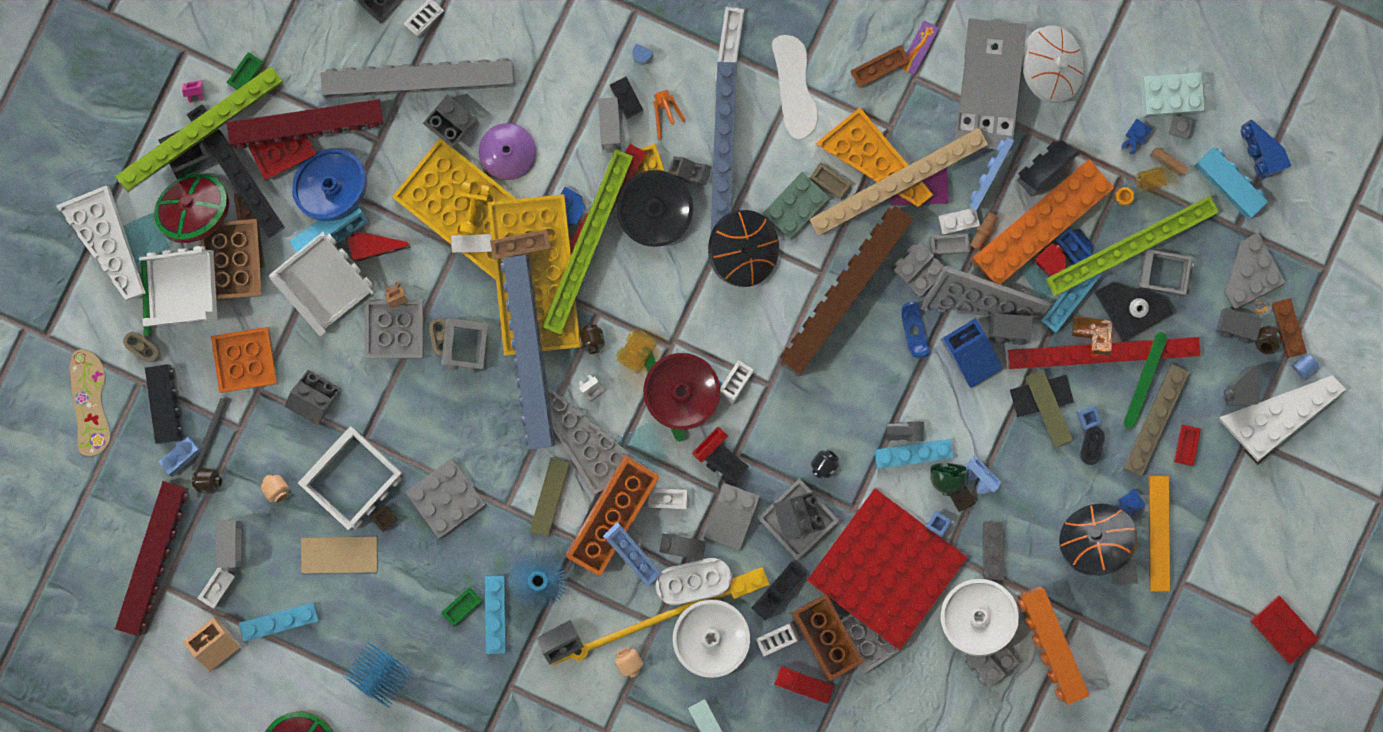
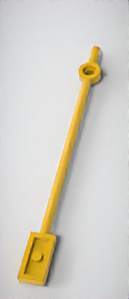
M763 567L733 578L730 587L725 593L703 600H717L729 594H732L735 599L768 586L769 582ZM699 601L686 603L587 644L583 643L584 647L581 648L582 653L580 655H576L573 652L552 663V665L570 658L575 661H581L587 656L588 651L680 615L689 606Z

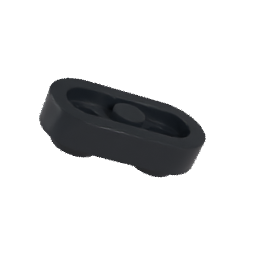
M1098 427L1089 428L1084 435L1080 459L1086 465H1094L1100 459L1105 435ZM1093 433L1097 435L1095 441L1091 439V434ZM1088 452H1091L1093 455L1091 459L1086 457Z

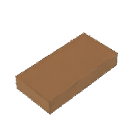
M1158 147L1149 155L1180 177L1188 170L1186 166Z

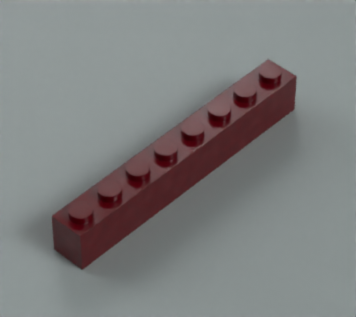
M380 99L226 122L230 146L232 148L235 147L236 150L247 148L246 145L250 144L260 147L265 146L266 142L273 141L274 144H280L289 138H292L293 141L304 140V136L320 138L325 133L339 135L345 130L359 132L361 128L369 127L372 130L380 128V125H384Z
M162 481L115 626L116 630L139 636L147 628L148 622H146L147 614L150 615L154 604L151 602L153 596H156L159 590L157 583L159 577L162 578L164 575L165 566L163 565L165 559H168L171 553L169 546L171 540H175L177 535V529L175 528L177 522H180L183 516L181 509L183 503L186 504L189 497L188 488Z

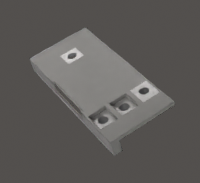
M968 18L964 55L965 63L955 140L978 128L988 143V146L984 148L997 149L1000 141H1005L1007 137L1014 140L1027 24ZM992 43L998 44L997 50L991 48ZM965 117H969L971 123H966ZM988 119L990 121V125H985L984 120ZM1003 122H1008L1009 127H1004Z

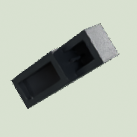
M791 561L751 609L766 621L806 573Z

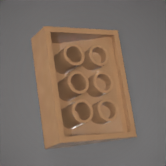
M257 219L223 221L216 231L200 240V246H205V250H213L216 301L262 296Z

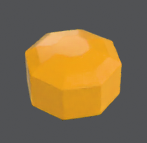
M1129 187L1120 188L1115 193V201L1120 206H1128L1134 200V192Z

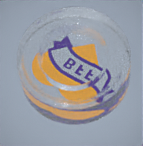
M1265 296L1258 297L1252 303V310L1259 316L1267 315L1272 310V302Z

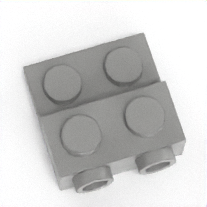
M914 243L907 250L909 254L904 259L900 257L893 264L896 267L893 272L921 297L935 283L944 266L933 257L934 255L923 244L919 243L916 245Z
M1007 647L988 656L965 655L967 659L966 665L971 671L975 669L979 674L978 680L983 686L987 685L988 687H992L1019 664Z

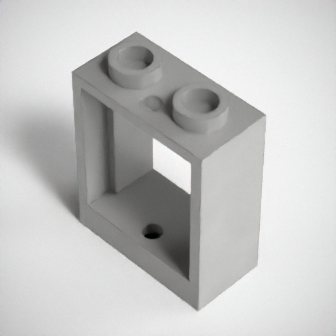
M617 97L598 98L602 150L610 153L614 149H621Z
M1148 249L1144 250L1137 289L1177 296L1186 295V292H1189L1191 287V281H1188L1189 273L1192 274L1194 262H1191L1192 257ZM1153 258L1183 263L1179 290L1149 284Z
M446 319L441 365H446L449 370H458V367H463L466 372L475 373L477 369H483L488 323ZM454 328L479 331L476 363L451 360Z
M242 520L216 521V568H221V571H237V567H242Z

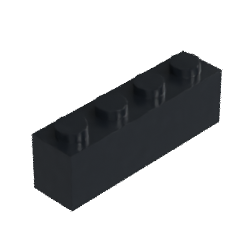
M169 364L145 367L155 444L182 441L181 436H184V429L179 423L181 409L180 406H177L176 402L179 394L177 387H174V379H176L175 369Z

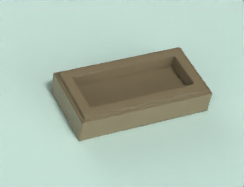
M821 162L809 178L839 200L843 198L852 185Z

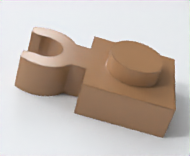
M398 281L395 282L396 285L392 288H389L388 285L385 287L387 290L385 297L390 309L399 307L408 301L403 286H400Z

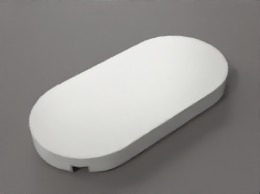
M707 558L664 569L657 578L655 586L658 596L665 603L681 605L722 595L731 585L732 574L728 565L722 560Z

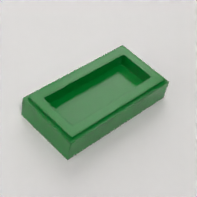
M248 52L226 83L238 90L255 78L265 63Z
M469 587L446 607L441 614L454 627L482 602V599Z

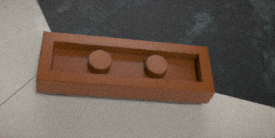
M899 45L851 70L850 73L859 89L908 64L910 61L902 46Z
M1291 298L1271 303L1278 330L1282 334V344L1286 357L1291 358L1307 353Z

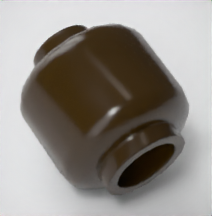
M595 324L582 327V330L579 332L581 349L589 354L599 353L600 349L605 346L603 330Z
M1264 326L1260 329L1257 341H1255L1256 348L1263 354L1276 353L1282 342V334L1275 327Z
M200 468L192 476V486L199 493L213 494L222 485V477L219 476L216 469Z

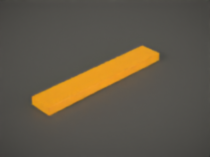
M1149 476V591H1170L1169 476Z

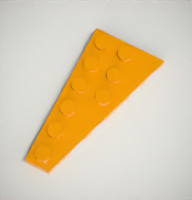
M860 107L815 144L875 182H879L909 166ZM922 181L897 194L917 208L933 196Z

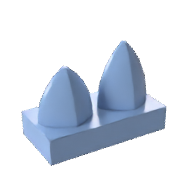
M186 437L183 441L177 442L176 447L165 455L159 463L168 475L173 477L201 451L191 438Z
M973 456L967 463L966 470L969 469L968 482L977 478L980 479L977 484V494L995 492L1002 482L976 456Z

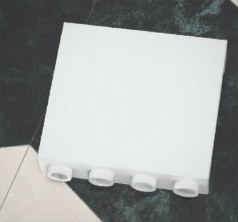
M324 232L320 233L269 275L271 281L319 336L326 332L325 328L367 294L371 293L372 295L374 293L371 288L373 287L371 281L367 277L362 278L359 274L361 272L359 267L355 263L351 265L347 260L349 258L348 254L342 248L339 250L335 246L337 242L331 234L326 235Z
M205 246L193 247L194 250L192 251L188 248L178 249L177 253L169 250L162 251V255L147 253V257H139V260L147 261L150 318L143 319V326L159 327L217 320L213 250H205Z

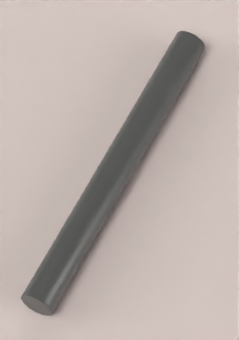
M222 398L219 400L201 445V452L197 455L192 470L194 471L200 469L228 400Z

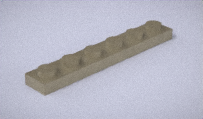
M1173 364L1170 365L1123 469L1138 476L1143 475L1187 379L1188 371Z

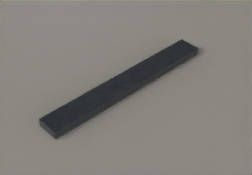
M201 104L186 115L192 122L207 112V110ZM217 129L203 139L269 239L285 229V226L220 129Z

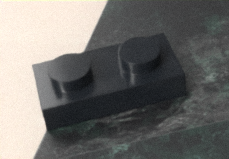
M627 77L609 85L614 96L617 97L618 104L626 119L644 111Z

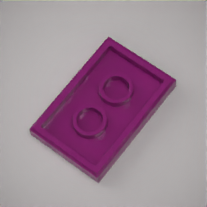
M947 168L922 181L933 194L922 205L948 204ZM898 195L890 198L891 206L912 205Z

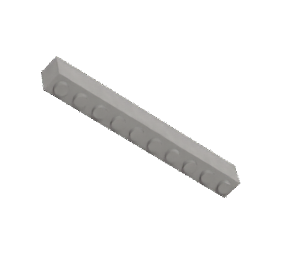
M508 58L497 59V62H489L488 59L478 60V63H470L467 60L459 61V64L440 62V65L433 66L432 63H422L421 66L413 67V64H403L400 68H394V65H385L383 69L367 66L364 67V70H356L354 67L345 68V71L326 69V72H321V87L324 98L514 87L513 63L508 61Z

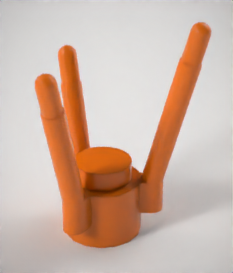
M668 90L660 91L654 95L655 101H653L659 140L662 139L659 107L666 110L671 125L675 124L669 108L671 104L683 122L686 121L674 101L673 95H670Z

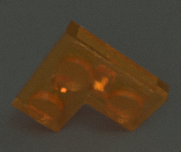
M1074 316L1072 320V336L1091 338V354L1110 356L1112 352V321Z

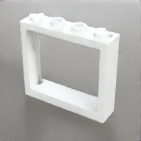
M350 426L298 484L348 530L354 528L356 530L363 521L361 519L364 515L367 514L369 516L376 507L374 505L378 500L383 501L388 496V489L392 485L396 487L401 482L402 478L400 476L403 473L355 428ZM355 437L394 474L354 518L349 521L310 484L351 439Z

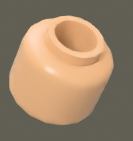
M268 475L262 480L263 484L260 490L269 502H276L278 504L288 497L289 486L280 475Z
M627 647L616 654L615 665L621 675L635 677L640 673L643 661L635 649Z

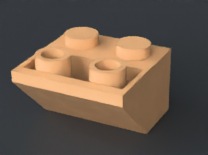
M218 617L212 618L183 641V644L191 654L209 671H212L241 648Z

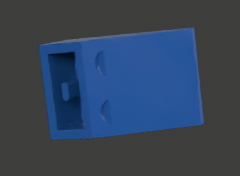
M1251 119L1241 126V136L1247 141L1249 146L1247 147L1248 154L1254 159V170L1258 176L1260 175L1261 179L1291 167L1285 148Z
M976 318L940 339L970 388L1003 369Z

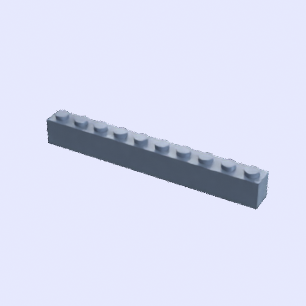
M717 62L711 232L716 223L723 216L731 212L737 62Z
M528 254L505 257L503 262H501L502 273H505L506 281H504V291L508 293L506 307L507 311L511 314L509 328L510 331H513L514 336L511 343L513 350L516 351L514 365L519 373L517 386L521 388L522 396L519 397L520 406L524 409L522 423L523 426H526L527 434H525V444L529 446V450L553 447L555 439L530 256Z

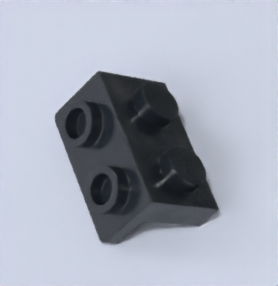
M722 444L705 459L707 462L706 467L714 473L716 470L722 474L721 479L729 485L731 483L736 484L749 467Z

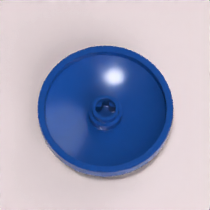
M325 149L317 152V155L301 164L293 180L292 193L296 205L306 216L317 221H334L345 217L360 204L367 189V173L362 163L352 153L343 149Z

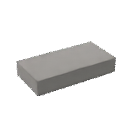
M968 233L930 236L931 253L933 255L969 253Z

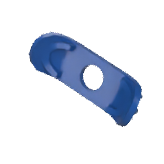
M909 302L901 308V318L908 349L913 357L924 358L930 354V349L924 333L920 306L917 302ZM911 326L919 328L918 336L910 335L909 329Z

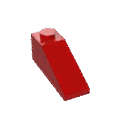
M362 232L353 233L350 238H347L354 262L410 248V243L407 241L363 234Z
M780 665L774 681V685L827 704L834 689L832 684Z

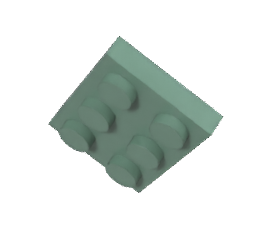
M801 172L762 214L786 237L791 239L830 197Z

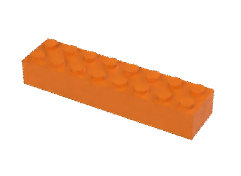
M1088 159L970 260L988 281L999 285L1002 284L1114 189V187L1093 162Z

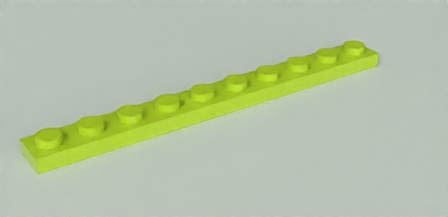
M270 66L117 174L116 179L129 193L222 127L226 122H229L283 83V80Z
M614 149L543 323V328L561 335L633 156Z
M1208 196L1045 280L1053 296H1056L1219 212L1211 196Z

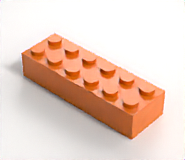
M624 455L566 552L567 558L601 576L615 553V549L603 535L616 523L621 525L626 532L628 531L659 478L658 473Z
M1038 586L1017 595L1019 600H1016L1020 611H1023L1026 615V618H1024L1025 624L1028 629L1033 631L1034 635L1031 637L1034 645L1038 646L1041 650V654H1039L1043 665H1046L1049 669L1047 672L1048 678L1057 688L1054 690L1057 699L1069 705L1090 696L1044 587Z

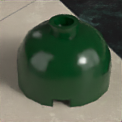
M941 463L932 465L930 467L931 483L944 496H953L954 493L960 492L967 485L969 469L966 470L965 466L947 463L948 466L941 467Z

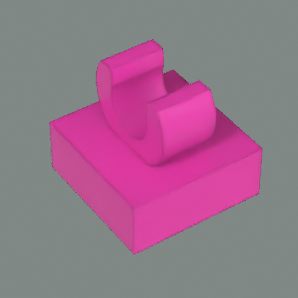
M202 80L183 83L182 93L184 97H188L189 103L193 102V95H197L199 101H202L204 89Z

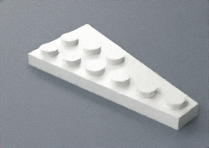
M103 186L56 205L58 210L66 217L69 225H72L78 233V237L93 257L101 264L104 272H107L113 284L125 300H131L146 294L110 186Z
M1332 375L1262 401L1257 405H1252L1219 417V421L1258 462L1343 394L1346 389Z

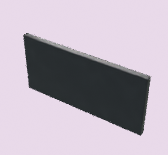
M1067 375L1048 379L1058 406L1074 403ZM1029 385L1010 389L1017 417L1039 412Z

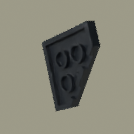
M1111 282L1094 292L1122 342L1174 314L1164 297ZM1137 298L1144 299L1149 306L1147 314L1140 318L1133 316L1129 310L1130 303ZM1142 305L1137 307V311L1142 310Z

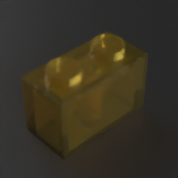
M636 328L628 334L626 339L628 342L625 347H621L617 352L616 357L618 358L616 361L639 374L658 341Z

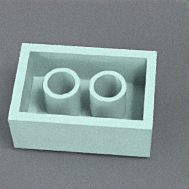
M1201 72L1146 76L1140 80L1143 118L1200 114L1205 110Z

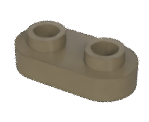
M436 318L431 321L429 331L434 352L442 356L440 345L444 342L446 321ZM438 325L443 326V330L441 332L436 331V327Z
M129 332L125 335L123 340L124 346L141 360L151 363L158 359V347L137 332ZM134 338L138 340L136 345L132 344ZM148 350L153 351V355L150 357L147 355Z

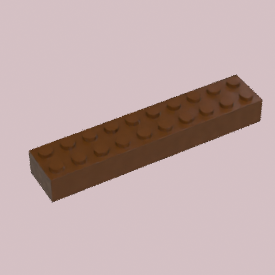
M894 206L893 209H887L881 218L883 223L881 225L879 223L876 224L870 233L872 238L870 240L865 239L858 249L861 253L858 256L854 254L847 264L850 268L847 271L843 269L836 279L839 283L836 287L832 285L825 294V297H827L825 302L820 301L814 309L816 313L814 317L809 316L802 326L804 331L802 333L797 332L791 340L793 346L790 349L786 347L779 358L782 359L780 364L799 377L913 221L912 217L897 206Z

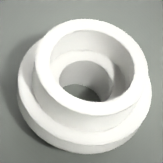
M1137 298L1130 303L1129 310L1133 316L1140 318L1147 314L1149 306L1144 299ZM1139 305H1142L1141 311H1137Z

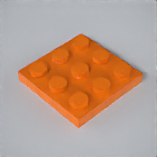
M269 327L211 336L219 393L278 384Z

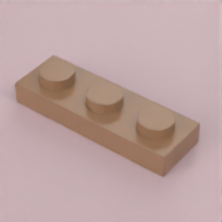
M547 229L490 240L493 260L551 248Z

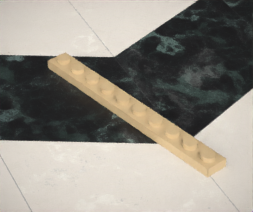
M978 128L809 220L819 237L988 146V143Z

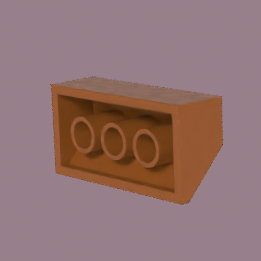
M827 594L790 612L826 681H831L864 663Z

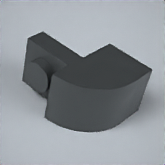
M674 156L668 172L680 180L701 186L702 184L706 185L712 167L707 164L695 163L684 157Z
M662 533L659 552L703 560L706 541Z

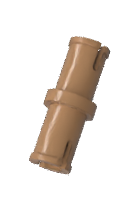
M987 212L981 226L977 227V233L969 246L978 251L981 250L986 238L990 237V231L998 219L996 215Z

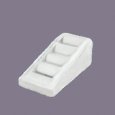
M427 0L407 19L404 26L419 39L444 10L433 0ZM429 5L437 11L435 14L427 8ZM424 11L431 16L430 19L423 14ZM420 16L426 21V23L423 24L417 18ZM414 21L420 26L419 29L413 25Z
M738 360L720 387V397L734 404L754 369ZM740 369L747 374L746 377L736 370ZM733 375L743 380L742 383L734 379ZM731 382L732 384L736 385V386L739 387V388L736 389V388L732 387L731 385H729L728 383ZM725 388H726L727 390H729L730 392H732L734 395H732V394H730L729 392H727V391L725 390Z
M790 622L755 640L763 656H766L798 642L800 637L793 622ZM787 629L792 637L791 639H789L786 633ZM780 632H781V634H782V636H783V638H784V640H785V642H783V643H782L781 638H780V636H779V634H778V633H780ZM771 636H774L778 644L777 646H775ZM765 639H767L771 647L769 650L764 642Z

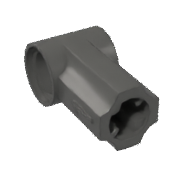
M924 422L886 424L887 440L924 441Z

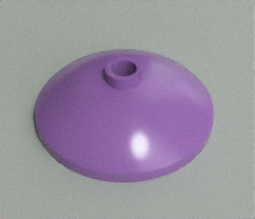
M503 123L492 127L484 134L479 145V158L482 166L490 175L501 180H514L522 177L531 169L536 157V147L532 136L523 127L512 123ZM509 147L510 151L508 153H504L503 148Z

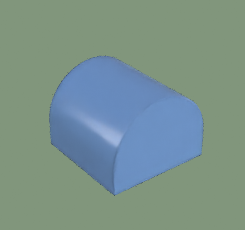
M635 44L633 48L634 61L639 65L648 64L653 56L652 50Z
M1305 354L1292 365V368L1303 381L1320 368L1315 359L1309 354Z
M1096 405L1076 412L1083 430L1102 424Z
M935 511L926 528L943 537L953 521Z

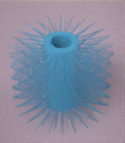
M537 552L535 568L530 554L531 568L524 558L523 560L527 566L522 562L525 566L523 567L517 562L523 568L521 569L522 571L512 567V569L520 573L510 572L521 576L510 574L509 576L519 578L509 579L524 581H512L509 583H524L510 585L509 587L521 585L511 590L522 587L521 589L523 590L521 592L526 589L529 591L533 590L535 596L537 591V597L539 594V607L540 595L542 604L543 595L547 606L544 595L546 596L547 594L552 603L555 604L549 594L551 596L552 594L560 600L555 594L559 593L555 590L564 592L555 587L566 590L556 585H567L554 583L567 582L555 581L567 579V577L555 578L567 574L554 576L565 572L566 570L555 573L564 567L554 572L551 569L544 572L540 566L539 570ZM535 575L543 577L544 582L542 585L538 586L533 583Z
M367 642L373 649L366 645L363 646L375 655L362 649L369 656L361 652L359 653L368 661L356 655L364 663L355 659L360 663V665L354 663L359 669L353 667L352 669L356 672L348 670L354 676L347 672L345 673L350 678L342 676L370 698L375 699L377 702L379 701L386 707H390L387 703L391 702L387 698H393L388 694L394 695L397 698L391 691L399 694L393 687L402 691L397 685L401 687L403 685L397 680L402 683L405 682L395 674L408 680L401 673H404L406 676L410 675L400 669V667L408 672L411 671L387 652L381 651L378 647Z

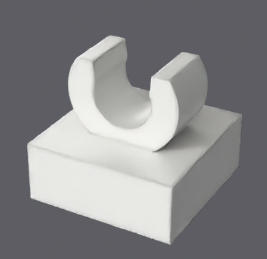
M588 375L589 381L585 384L580 381L581 387L579 388L586 398L591 401L603 392L604 389L595 376Z

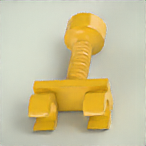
M464 181L460 196L470 199V205L466 221L460 226V232L474 235L476 226L472 222L474 220L477 201H488L490 187L482 185L480 196L469 194L471 183Z

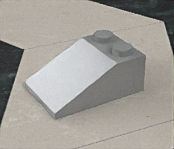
M723 483L704 538L740 550L760 496Z

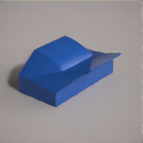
M564 187L560 195L564 194L567 225H576L586 206L583 204L580 194Z
M1068 227L1054 239L1055 243L1063 249V254L1073 265L1093 255V244L1081 229L1072 230Z

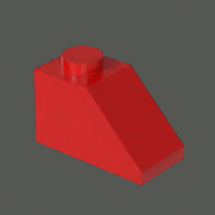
M1051 243L1033 262L1050 277L1065 269L1066 257L1063 255L1064 251L1059 245Z

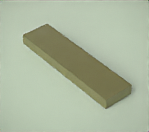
M1044 370L1026 376L1025 378L1054 447L1056 448L1073 441Z
M554 458L550 459L529 532L546 537L549 536L570 463Z

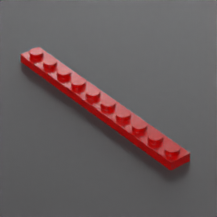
M1199 337L1167 339L1160 359L1201 356ZM1154 340L1008 350L1009 370L1147 360Z

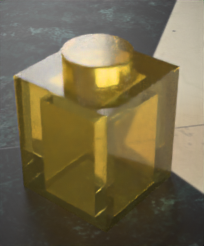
M1162 166L1141 171L1137 174V178H1135L1137 188L1141 189V193L1167 185Z

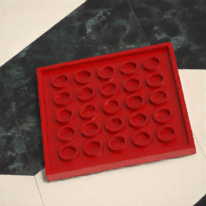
M874 488L806 581L824 595L827 594L828 598L892 646L901 650L965 562L967 556L926 528L924 524Z

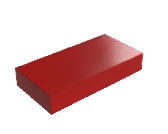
M1181 425L1174 457L1175 463L1194 466L1201 432L1200 428Z
M717 427L692 452V455L702 463L728 435L721 428Z

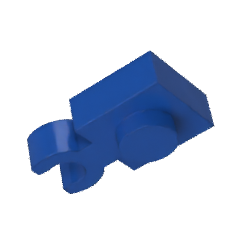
M1136 118L1125 135L1130 139L1121 145V149H1124L1126 145H1130L1132 150L1129 154L1132 155L1137 149L1136 143L1142 145L1152 128Z
M1133 489L1118 499L1121 505L1115 506L1127 512L1130 516L1146 504L1138 492Z

